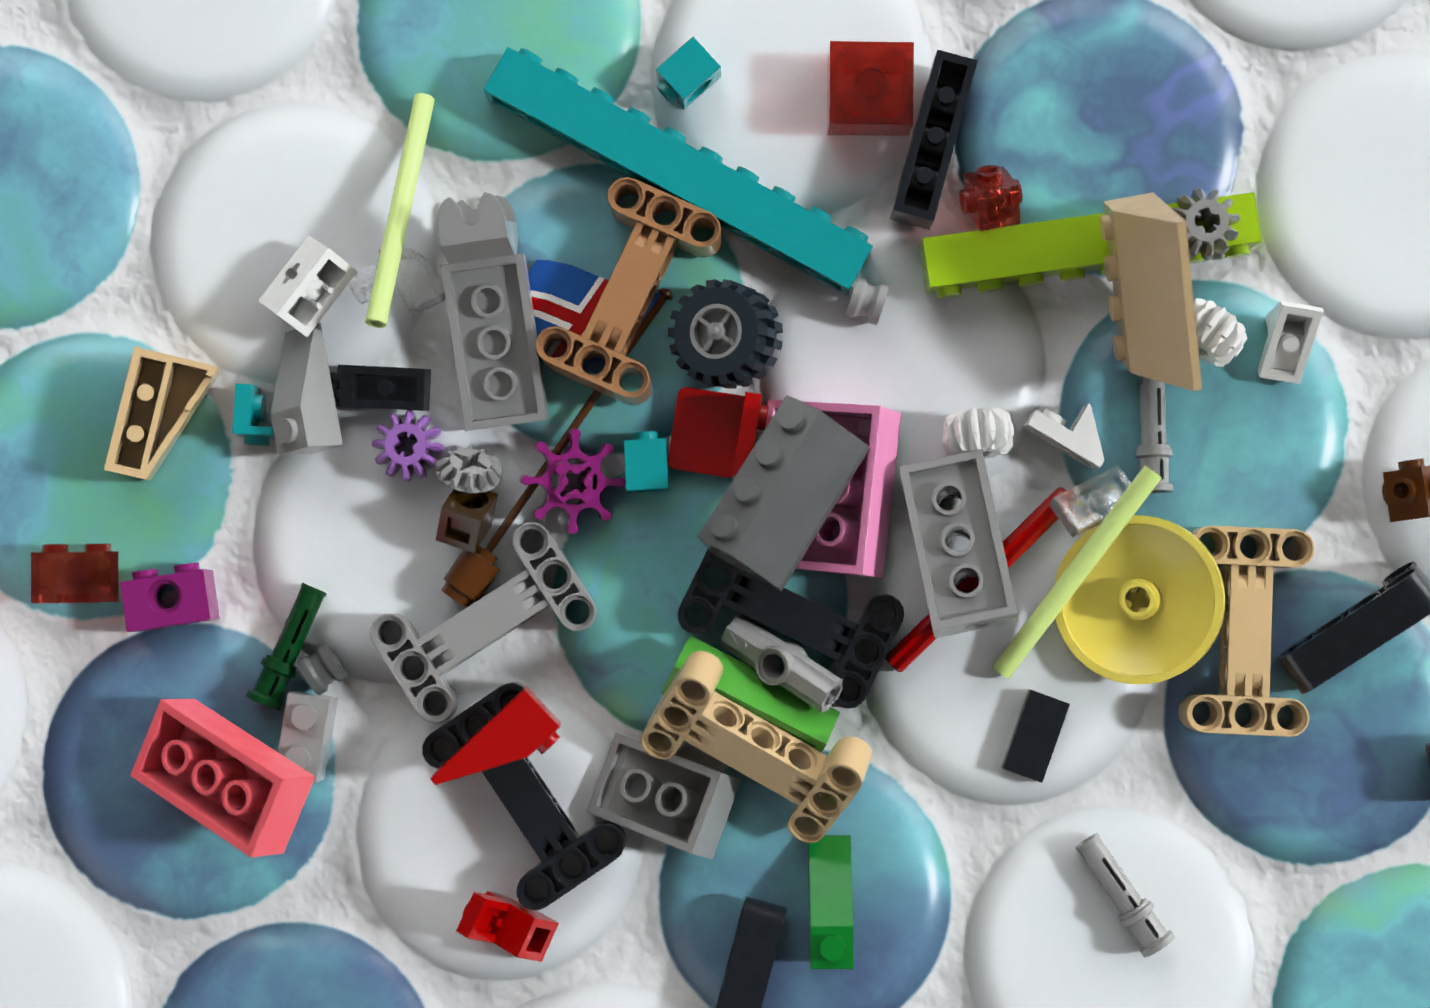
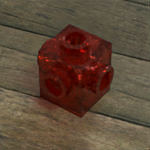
M985 165L979 167L975 172L964 174V189L959 191L960 207L963 214H968L980 231L1020 224V204L1023 199L1021 185L1017 179H1013L1004 166Z

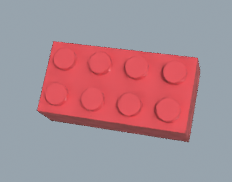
M196 699L160 700L130 774L131 777L250 858L284 853L315 779L314 775Z

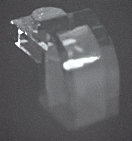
M403 247L394 289L397 288L407 310L414 316L445 301L443 282L432 264L419 252ZM372 265L359 271L355 275L357 280L348 284L354 298L361 305L370 301L377 265Z

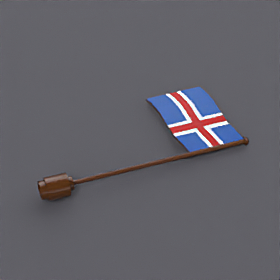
M536 260L528 271L537 337L543 330L553 326L564 328L582 336L609 280L569 264L550 260ZM661 288L658 290L659 293H655L626 354L627 357L667 299L672 301L673 293L670 289ZM563 341L552 342L548 346L546 354L552 358L564 355L567 350V343ZM597 357L591 358L586 362L584 371L599 374L605 367V361ZM596 390L593 391L553 449V454H561L569 442L568 430L579 428L602 393ZM546 461L535 476H539L544 472ZM539 484L528 485L485 549L479 546L475 554L466 550L461 552L443 578L446 583L441 589L442 592L466 608L473 601L481 599L500 571V569L494 566L498 558L491 553Z

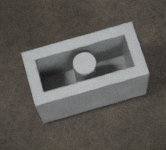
M301 691L288 692L278 753L314 775L313 783L316 784L325 779L338 698Z

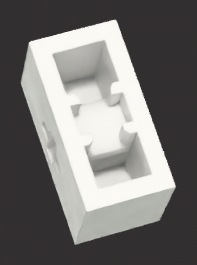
M308 235L258 302L301 334L308 337L358 271L330 248Z

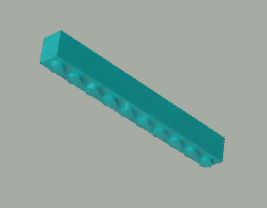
M509 47L506 48L483 89L487 100L628 177L711 212L719 220L720 227L845 295L849 293L873 248V245L867 242L869 237L851 226H847L845 230L830 222L832 217L817 207L810 206L809 210L794 203L796 199L794 195L780 187L774 186L770 190L757 183L759 177L746 168L738 166L735 171L721 163L723 158L709 148L702 146L700 150L689 146L685 143L687 138L670 127H665L663 131L649 124L651 119L643 112L633 107H629L627 111L613 104L615 99L608 93L595 87L590 92L577 85L578 79L568 71L556 68L554 72L542 66V59L533 52L521 48L519 52Z

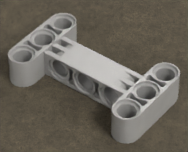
M528 522L521 525L514 533L513 546L526 567L525 571L422 637L419 636L412 623L400 614H384L373 621L370 628V637L373 644L423 720L430 723L441 722L449 719L458 707L457 695L444 674L551 606L560 622L570 630L583 631L595 623L598 617V608L594 599L546 527L536 522ZM538 530L544 537L543 548L534 554L527 553L522 545L523 537L529 531ZM554 565L562 566L567 573L565 584L558 589L550 588L545 582L547 569ZM576 600L584 601L590 610L588 619L582 624L572 623L567 616L568 606ZM391 620L396 621L402 629L400 640L393 645L387 643L382 635L384 625ZM411 656L419 657L425 666L423 675L417 680L409 678L404 670L406 660ZM433 691H438L446 697L447 708L441 715L433 714L427 707V698Z

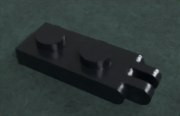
M338 365L337 373L330 372L331 381H337V389H333L336 406L429 411L431 369Z

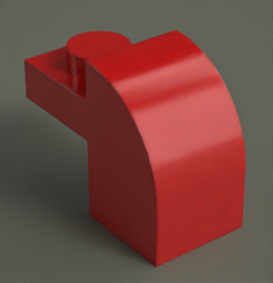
M487 890L486 894L473 892L470 901L463 910L462 919L456 932L468 939L494 943L517 958L542 962L559 923L537 910L525 908L514 899Z

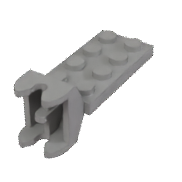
M486 192L481 197L477 206L478 209L473 210L464 200L456 203L451 197L447 198L442 202L437 217L440 247L448 264L440 265L465 431L548 420L549 414L541 359L536 350L537 331L525 253L517 254L519 236L514 211L505 198Z

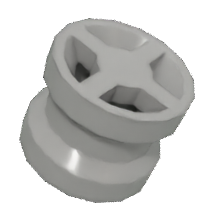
M857 276L845 316L851 318L856 316L865 317L868 323L877 326L889 286L882 283L874 286L868 284L866 278Z

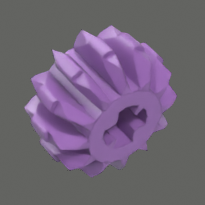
M412 410L406 411L403 424L397 414H390L389 418L393 428L390 430L385 425L379 424L377 430L386 435L385 440L377 439L372 441V447L385 449V452L375 458L376 463L381 465L390 462L386 469V474L390 477L395 476L401 469V477L405 482L411 480L413 468L420 478H426L427 471L423 464L427 462L432 467H435L437 459L430 456L431 451L441 452L445 448L443 444L431 443V440L442 434L440 428L434 427L426 431L431 421V418L427 415L420 417L415 424L416 416ZM406 436L413 441L417 438L418 443L412 446L414 453L411 456L403 451L400 454L399 451L404 446L403 438Z

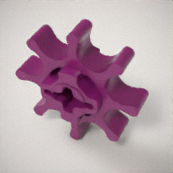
M578 429L568 430L569 447L564 453L559 455L550 452L545 442H536L534 449L545 457L546 468L539 476L521 475L519 478L521 484L530 485L536 483L542 486L545 491V501L541 506L532 511L533 517L541 520L551 508L561 507L567 515L565 531L570 534L578 532L576 519L579 512L584 508H593L601 520L609 521L612 514L600 504V493L607 486L614 485L621 488L626 486L624 478L608 479L601 472V461L606 455L614 451L613 445L603 443L597 453L587 456L579 448L578 442L581 432ZM570 458H577L579 459V462L576 464H569L567 460ZM583 471L577 480L580 485L579 489L568 488L563 491L569 482L565 475L568 472L578 474ZM552 475H554L553 487L551 485ZM568 499H578V503L567 504L566 501Z

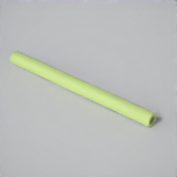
M418 93L414 96L365 319L367 325L375 328H384L387 324L435 100L432 96L424 93Z
M1147 466L1141 469L992 667L1007 679L1012 676L1162 479L1161 476Z

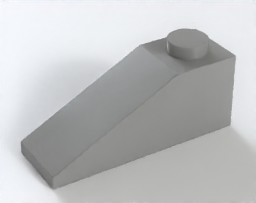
M321 323L316 325L308 337L296 329L285 332L270 414L278 455L312 454L343 445Z

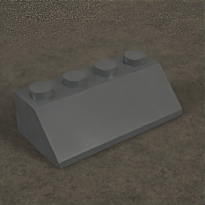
M786 395L697 538L713 556L782 591L870 449L869 446L822 411Z

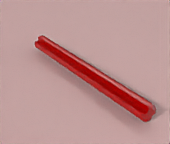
M1062 487L1057 488L1002 542L1008 568L1074 505L1075 500L1067 490ZM966 577L956 586V589L962 593H970L978 587L979 582L973 577ZM928 614L886 655V661L897 672H903L937 639L932 630L930 615Z

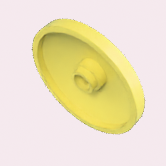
M1133 515L1055 619L1059 632L1070 651L1079 661L1095 673L1110 680L1126 684L1140 685L1162 682L1193 667L1211 648L1223 622L1225 611L1224 584L1213 556L1206 546L1191 532L1180 525L1162 518ZM1099 525L1083 534L1068 550L1058 569L1055 583Z

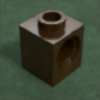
M453 489L441 507L435 540L475 554L492 526L498 493L492 491L465 493Z

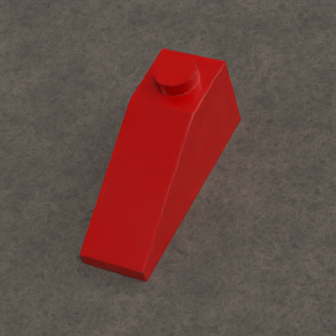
M525 686L432 775L430 780L435 785L529 757L536 749L543 754L560 738L555 731L560 728L561 722Z

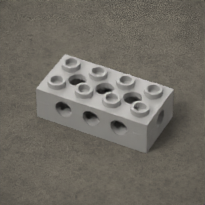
M982 449L899 466L935 638L1017 622V607ZM948 496H954L961 500L960 505L951 511L943 510L939 507L940 502ZM957 536L965 537L970 541L969 546L960 552L952 551L947 547L949 541ZM963 577H973L979 582L978 587L970 593L958 591L956 584Z

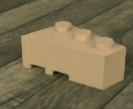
M134 346L104 470L151 481L222 370L218 366Z

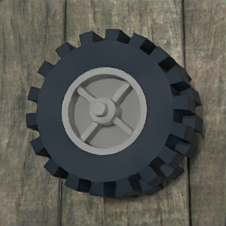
M716 279L706 281V287L697 284L690 288L693 295L691 297L683 295L678 301L682 308L679 312L673 310L670 319L676 320L675 327H668V337L675 338V343L669 345L671 354L680 356L676 361L680 369L689 371L687 375L695 380L727 389H736L737 385L747 387L753 384L752 377L761 380L766 376L767 373L764 367L766 365L772 367L775 365L778 359L772 356L774 349L781 350L783 341L776 339L777 333H783L782 323L774 321V318L779 316V313L774 306L768 305L770 300L765 295L756 292L755 289L723 279V282Z

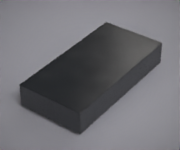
M1028 689L1001 768L1042 783L1070 704Z

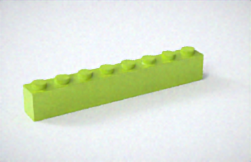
M1251 192L1219 197L1217 202L1220 204L1227 199L1233 200L1232 206L1226 210L1227 214L1235 213L1240 215V220L1230 225L1239 233L1238 237L1233 241H1227L1229 250L1224 253L1225 259L1247 256L1250 254L1249 249L1262 242L1255 194ZM1177 203L1167 204L1170 208H1179ZM1105 213L922 238L919 249L926 294L937 292V298H950L962 295L961 289L978 287L979 293L993 292L1003 289V283L1019 281L1020 287H1030L1043 284L1044 277L1060 275L1061 281H1073L1085 278V272L1101 270L1102 276H1106L1103 260L1104 256H1109L1108 240L1103 241L1099 227V216L1105 215ZM1200 217L1195 221L1196 226H1203L1205 231L1210 228L1209 222H1202ZM1200 250L1193 259H1190V264L1205 262Z

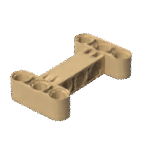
M1205 526L1192 530L1191 533L1198 539L1203 534H1208L1215 541V551L1212 556L1217 565L1223 566L1222 580L1225 590V611L1220 633L1219 694L1196 693L1185 697L1179 704L1178 715L1180 721L1188 729L1203 733L1298 736L1305 731L1309 724L1310 718L1306 706L1299 700L1291 698L1269 697L1273 568H1293L1309 563L1315 550L1312 538L1306 532L1297 529ZM1245 536H1250L1257 545L1256 554L1252 558L1245 557L1240 550V543ZM1287 538L1293 539L1298 545V554L1293 560L1286 558L1282 551L1283 543ZM1203 701L1208 705L1210 715L1206 722L1197 724L1193 719V708L1197 703ZM1245 703L1251 709L1252 716L1248 724L1240 726L1235 720V710L1239 705ZM1287 705L1293 712V720L1288 727L1282 728L1277 721V714L1280 708Z
M706 651L691 653L655 707L641 735V747L654 758L668 759L677 752L683 741L688 742L795 803L787 824L791 835L797 840L806 843H814L821 840L860 790L873 756L870 746L862 739L847 736L837 741L828 755L823 754L715 692L723 673L722 663L716 656Z

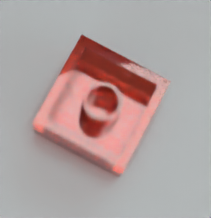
M830 41L827 71V135L909 136L913 127L914 42Z

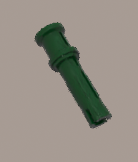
M305 583L301 584L299 594L285 621L272 654H267L265 658L263 657L260 663L263 669L254 689L248 690L246 697L267 707L281 710L283 704L280 700L290 678L296 677L297 667L294 666L320 605L327 595L326 592Z

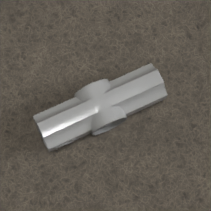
M743 614L735 616L733 621L725 628L721 637L722 647L755 668L758 677L768 685L779 684L821 713L828 711L838 699L843 689V680L808 658L805 649L800 644L793 641H782ZM779 656H780V657L783 659V661H784V665H785V669H784V670L781 668V666H780V664H779V659H778Z

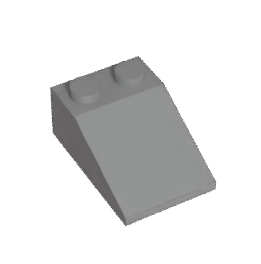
M615 733L586 812L690 854L713 860L741 779L677 755H673L668 759L654 758L644 751L639 741Z

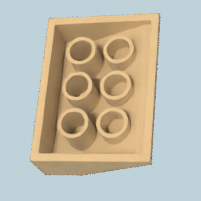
M1154 192L1104 201L1105 215L1099 216V227L1103 241L1108 240L1109 256H1104L1103 262L1107 281H1112L1114 296L1108 297V308L1111 320L1113 322L1117 321L1118 336H1114L1112 339L1116 360L1121 361L1132 374L1192 391L1202 390L1186 221Z

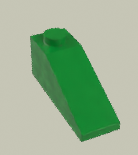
M824 835L818 842L808 843L809 964L811 969H854L851 836Z

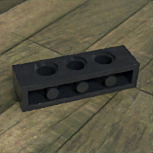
M937 49L890 220L930 230L935 220L978 60Z

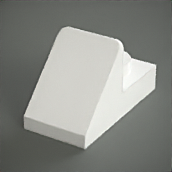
M1280 301L1266 315L1265 321L1268 336L1257 368L1260 378L1296 384L1301 383L1323 315V308Z
M1090 403L1083 406L1070 429L1064 427L1066 423L1064 418L1048 409H1044L1043 413L1035 410L1029 415L1022 427L1024 430L1092 470L1101 467L1104 462V456Z

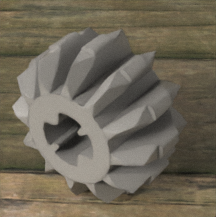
M1195 188L1192 191L1191 198L1182 194L1176 200L1179 208H1172L1186 221L1189 259H1193L1199 250L1205 261L1213 258L1214 250L1224 254L1229 250L1227 241H1233L1238 237L1239 233L1230 225L1237 223L1240 220V215L1235 213L1227 214L1226 210L1232 206L1233 200L1227 199L1220 204L1217 202L1219 191L1213 189L1206 198L1201 188ZM1200 217L1202 222H1209L1210 228L1205 231L1203 226H1196L1195 221Z

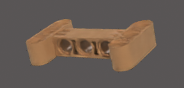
M625 177L616 180L609 187L608 202L615 219L633 228V231L583 335L580 336L557 326L548 327L537 337L536 350L544 365L550 370L620 402L634 406L642 404L650 397L652 381L646 367L640 362L627 357L626 354L676 249H681L701 258L711 257L721 247L722 234L720 222L711 212L636 179ZM632 194L639 198L638 202L631 208L625 209L617 205L618 200L623 195ZM668 210L676 214L675 220L669 225H660L654 221L656 215L661 211ZM699 227H708L714 232L712 238L706 242L696 241L692 238V234ZM563 341L567 343V350L564 355L552 358L546 354L547 348L552 342ZM597 357L605 361V367L599 374L590 375L584 372V366L591 358ZM636 374L644 379L641 388L635 392H627L621 388L622 381L628 375Z

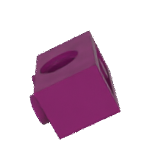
M199 562L173 566L174 574L159 576L158 569L132 572L133 580L120 582L127 632H141L220 619L213 570L200 569ZM169 585L175 587L178 592V600L171 608H167L161 599L163 590Z

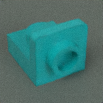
M236 383L232 434L245 437L244 444L270 446V439H275L273 427H258L259 420H264L266 414L265 395H261V388L253 384Z

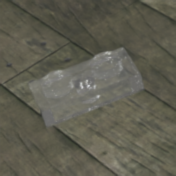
M1119 465L1055 496L1049 506L1074 538L1101 524L1129 487L1131 481Z

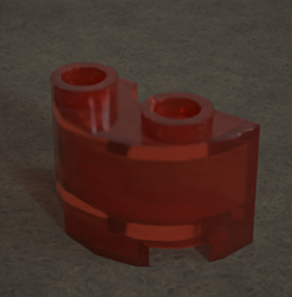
M68 544L42 545V552L31 553V603L119 602L118 551H111V544H85V552H68Z

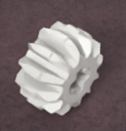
M1196 298L1194 300L1199 358L1206 364L1223 367L1225 364H1229L1234 357L1236 358L1243 349V344L1247 340L1246 329L1243 324L1237 321L1235 315H1231L1226 311L1225 307L1221 308L1213 301Z
M984 407L959 410L957 413L947 416L943 422V445H945L946 455L948 456L982 449L984 459L997 458L999 455L1008 453L1013 447V423H1011L1010 414L1000 408L989 409Z

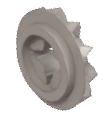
M453 445L450 451H441L435 465L436 476L443 484L465 493H483L494 489L500 483L503 467L499 465L498 457L488 455L487 450L484 448L480 450L473 449L471 445L463 449Z

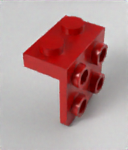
M690 387L681 388L678 392L669 447V467L674 470L734 479L754 447L756 430L764 431L766 427L769 406L761 405L762 394L745 392V396Z

